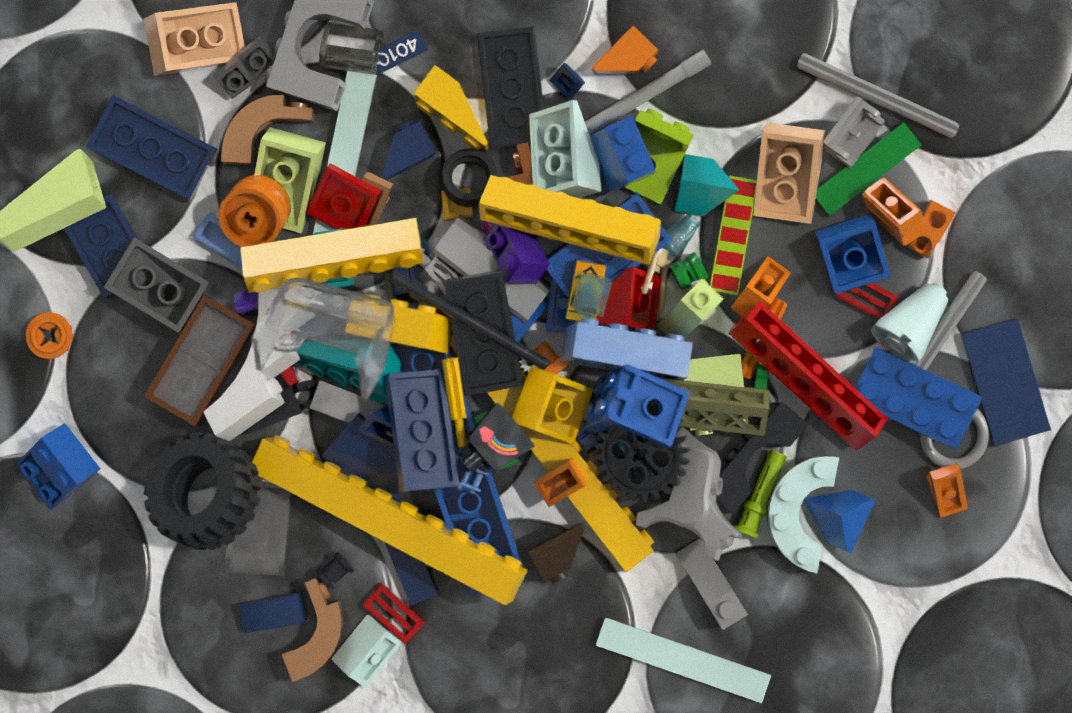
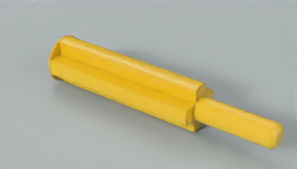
M451 357L441 361L450 419L454 420L458 447L464 448L467 446L464 442L466 437L463 418H466L458 362L459 358Z

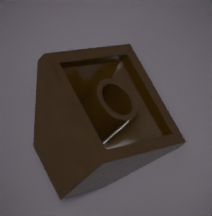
M580 523L528 549V553L544 582L550 580L554 584L568 576L566 571L571 569L583 533Z

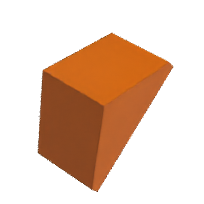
M573 459L533 482L548 507L588 484Z

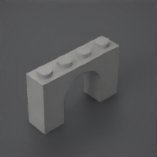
M295 0L292 10L286 13L284 19V27L286 28L283 37L279 38L275 45L276 58L273 66L270 65L266 72V87L273 92L338 112L347 84L341 79L308 69L301 56L302 39L310 27L323 20H337L365 29L374 1Z

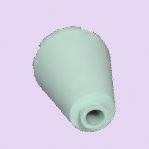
M925 283L875 322L871 328L872 335L881 346L886 342L892 348L889 352L890 354L911 364L918 363L922 359L948 303L946 290L937 283Z

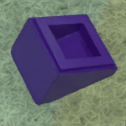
M246 290L235 294V309L238 314L244 315L258 311V292L249 293Z

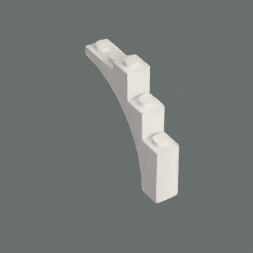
M280 287L269 289L262 293L258 292V320L255 337L248 357L233 383L217 401L204 411L216 436L231 441L285 403L280 394L282 388L274 377L300 360L295 350L298 348L297 343L290 334L316 316L311 308L313 305L312 299L304 290L300 291L294 287Z

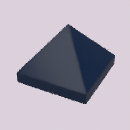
M563 63L549 80L569 101L585 84L579 73L566 63Z

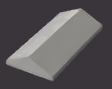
M459 214L432 250L434 254L463 276L500 270L485 240L488 235L461 214ZM503 275L510 312L526 323L548 294L551 283L542 276L536 284L508 283Z

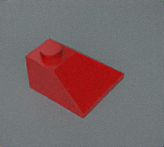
M628 267L601 293L596 316L599 321L598 325L610 326L611 323L628 326L627 331L638 332L639 329L656 331L661 277L653 274L648 291L644 295L641 293L647 272L635 267Z

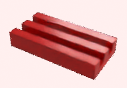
M874 283L864 286L890 299L888 304L858 288L848 290L884 309V313L881 314L842 292L833 294V296L878 320L893 309L899 296Z
M383 583L363 603V606L404 644L425 623L423 619ZM383 592L416 622V625L413 627L379 596L380 593ZM374 600L409 631L406 636L371 605Z

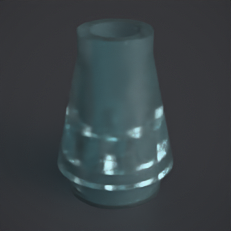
M688 213L683 219L666 230L672 241L662 248L668 250L669 254L673 257H676L679 253L682 254L694 233L700 227V222Z

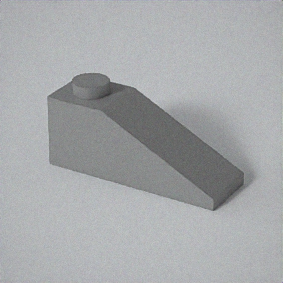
M700 538L675 553L722 630L748 615L714 559L704 554L703 542Z

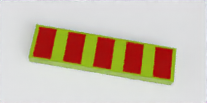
M729 176L739 191L724 202L710 286L718 293L738 296L755 202L757 180Z

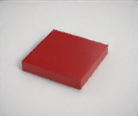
M330 163L325 169L306 214L333 229L345 228V230L365 227L381 194V190Z

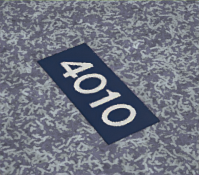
M417 29L369 53V56L378 74H381L428 49Z

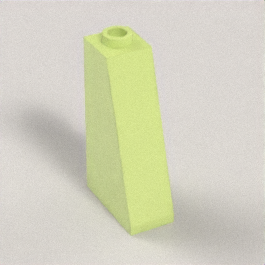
M81 149L70 154L0 211L1 244L5 243L15 252L106 208L93 161Z
M701 279L656 326L666 336L667 334H676L687 337L721 303L723 298L707 282Z

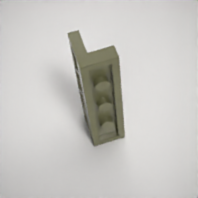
M660 378L690 392L679 425L765 436L770 390ZM650 401L649 406H653L654 415H656L657 413H655V406L657 404L653 401ZM693 409L698 410L702 415L693 418L688 417L685 412ZM718 413H727L731 418L726 421H719L714 416ZM748 416L761 417L760 425L747 424L743 419Z

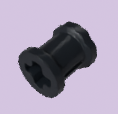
M339 551L334 554L335 558L327 565L315 570L332 590L336 587L335 583L348 572L352 573L355 571Z

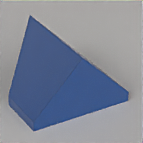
M854 490L803 499L827 542L849 553L852 552L876 501Z

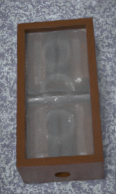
M203 295L144 397L193 426H200L205 417L204 411L214 402L255 332L257 325L208 296Z

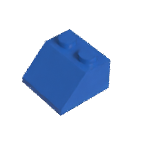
M871 213L815 230L835 294L891 277L878 229Z

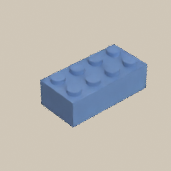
M581 318V321H575L574 324L565 329L560 362L614 371L629 364L655 377L677 380L688 377L693 343L684 341V336L667 334V337L656 336V331L649 329H639L638 332L627 331L628 326L611 323L610 326H598V320Z

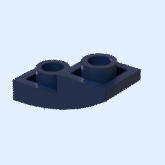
M301 593L274 595L270 599L244 601L239 604L244 633L280 628L306 621Z

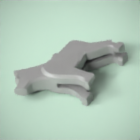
M682 427L678 435L688 436V439L682 442V446L691 448V451L683 454V457L689 459L690 463L688 465H681L687 474L685 476L676 475L681 483L678 486L673 485L668 501L653 502L647 506V510L637 513L636 526L647 528L658 522H670L692 530L703 542L704 554L719 561L722 550L732 546L734 538H742V534L724 518L716 504V495L721 494L723 487L722 478H719L721 460L718 454L695 438L686 427Z

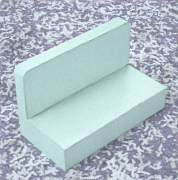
M366 615L332 657V661L348 677L367 688L403 642L382 627L372 616Z

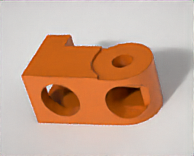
M930 199L923 214V220L927 229L910 242L907 248L928 259L937 243L943 237L956 212Z

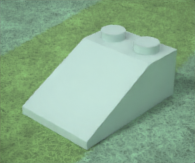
M571 100L529 114L533 185L553 192H564L576 198L601 192L600 164L577 101Z

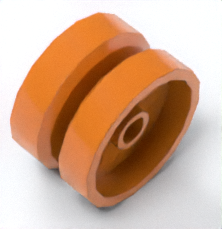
M250 175L240 179L222 201L218 212L219 225L224 235L240 247L271 243L288 222L291 213L290 198L285 188L276 180L264 175Z

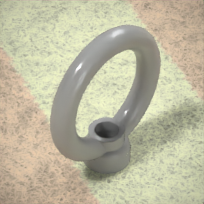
M977 409L972 419L977 428V441L974 448L967 455L960 458L945 457L935 449L931 438L920 434V443L925 455L939 467H946L957 463L960 469H964L977 462L984 454L989 441L988 424L983 414Z

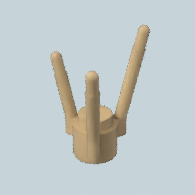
M663 248L653 254L650 265H643V269L648 271L641 293L645 295L653 274L660 273L661 270L658 319L660 320L664 316L667 275L671 263L670 260H667L669 251ZM643 263L639 264L635 268L640 269Z

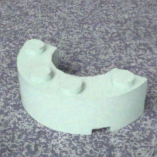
M819 456L805 459L795 464L777 480L767 503V525L776 547L790 562L813 573L818 572L823 544L811 540L804 533L799 522V509L803 499L811 491L820 487L834 486L839 457Z

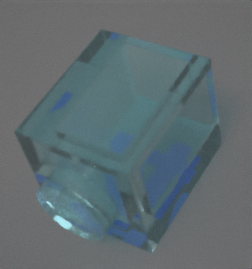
M580 271L572 301L573 309L578 311L577 315L589 319H594L595 315L603 317L612 283L609 277Z

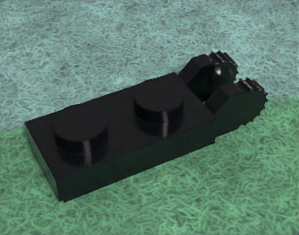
M310 380L295 387L289 386L282 389L280 394L285 403L249 427L246 433L250 434L299 415L303 410L308 409L313 398L299 404L295 394L313 389L316 386L315 381Z

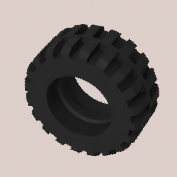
M201 432L192 433L190 437L183 435L176 439V444L170 442L163 448L165 452L162 455L158 454L153 460L155 465L152 470H148L146 478H149L148 485H144V495L147 496L144 505L146 511L151 513L149 520L152 525L156 526L158 532L170 538V540L196 550H206L207 548L215 550L219 549L222 543L228 545L235 541L234 536L236 534L242 535L247 529L245 526L247 522L253 521L256 515L253 513L254 508L259 506L260 502L257 491L261 490V480L255 477L259 472L256 465L251 463L252 458L247 452L241 450L240 447L209 433L206 435ZM214 467L217 476L215 495L211 503L202 512L192 516L188 508V494L191 485L202 472Z

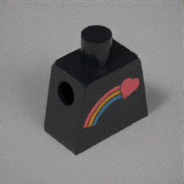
M497 403L486 412L465 438L464 442L471 452L460 460V463L470 474H473L482 465L488 471L494 472L526 453L535 445L505 409Z

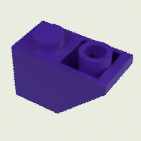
M495 224L485 239L508 283L536 284L550 265L539 243L520 230Z

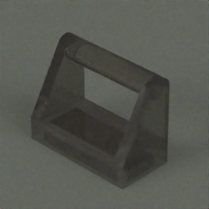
M326 22L319 49V67L377 75L384 30L363 29L357 26ZM331 35L375 41L373 51L329 45Z

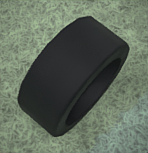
M473 148L461 149L451 154L444 163L441 175L442 189L447 198L456 205L463 207L479 206L490 176L497 177L496 166L492 159L483 151ZM468 162L480 165L484 169L487 179L485 186L480 191L470 194L460 192L452 182L454 169L458 165Z

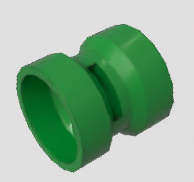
M695 252L687 255L686 260L682 262L676 261L669 265L671 273L682 291L690 287L692 282L704 280L708 277L703 264Z

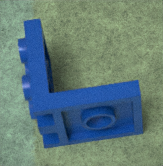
M626 364L599 377L595 383L593 393L596 395L593 403L585 411L584 420H586L583 430L595 434L616 425L665 448L672 447L690 392ZM648 401H653L657 404L659 409L657 416H652L647 412L646 405Z

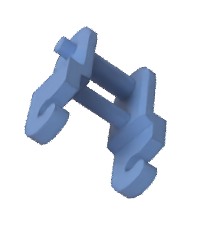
M455 455L456 460L460 461L463 459L462 457ZM481 466L480 469L476 470L477 475L473 484L470 485L466 483L470 475L466 470L458 488L461 489L463 485L470 488V492L473 494L475 491L481 492L478 486L483 475H488L489 473L485 472V468Z

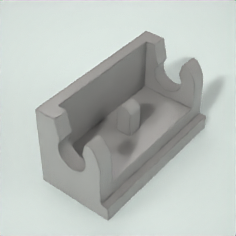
M857 96L823 141L824 151L849 168H852L885 123V120L880 117L881 113Z

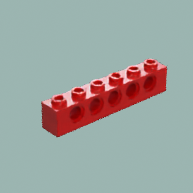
M758 301L744 312L728 334L856 451L875 439L888 420L883 413L761 301Z

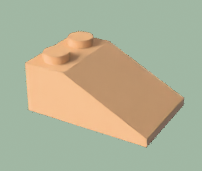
M236 2L159 12L144 18L154 76L223 65L245 47Z
M767 123L762 131L753 216L812 223L823 156L825 130Z

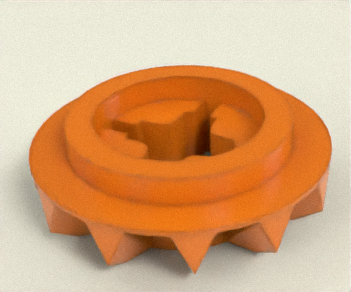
M46 312L39 314L31 320L27 327L26 341L28 347L35 355L41 358H59L69 350L73 341L72 327L65 317L57 313ZM58 326L54 335L59 344L53 341L44 343L46 336L40 328L51 331Z

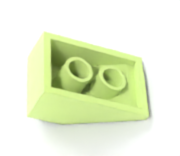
M270 127L261 138L254 175H264L272 178L285 188L290 198L291 213L283 229L302 233L308 215L306 211L312 200L320 173L326 142Z

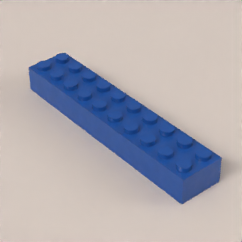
M415 302L409 304L408 308L417 310L418 304H422ZM387 342L394 348V352L401 362L400 372L443 369L441 360L452 357L450 349L448 354ZM463 390L466 418H463L465 437H467L474 429L475 424ZM450 419L455 455L464 458L471 450L468 446L464 448L458 447L454 420ZM456 460L460 483L464 478L466 469L459 460ZM482 465L485 468L484 471L489 474L483 475L478 486L481 492L475 491L473 494L470 492V488L463 485L461 489L456 487L435 490L448 529L452 531L454 528L462 530L469 535V540L477 544L479 542L489 544L496 549L494 553L504 558L506 555L511 556L522 563L493 475L484 465ZM476 471L469 475L467 484H473L477 475ZM467 585L470 596L480 593Z

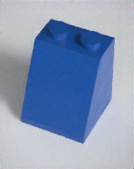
M632 116L609 125L590 136L600 164L601 192L599 194L601 197L655 174L656 170Z

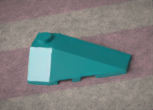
M368 339L296 342L298 348L295 350L300 360L294 363V366L320 378L327 374L332 380L338 382V386L345 389L349 385L363 391V397L388 405L384 375L400 372L401 366L394 348L385 341L375 342Z

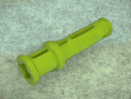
M770 449L750 500H746L743 503L744 511L738 525H734V528L740 533L755 539L758 538L757 530L763 516L768 514L766 505L787 459L786 455Z

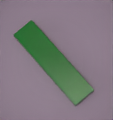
M903 122L863 153L852 168L846 166L819 187L816 193L817 203L828 217L919 148L921 143Z

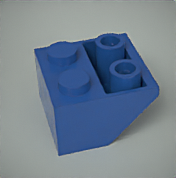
M65 423L42 437L16 463L22 475L29 480L39 493L41 499L48 504L51 510L88 482L101 469Z

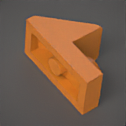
M957 463L941 467L926 475L940 518L968 509L962 474Z

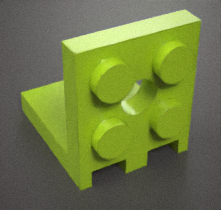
M648 108L646 112L639 111L635 124L650 159L655 163L656 171L655 174L623 188L634 193L637 192L638 195L661 205L694 135L689 133L690 128L677 121H674L673 125L662 120V114Z

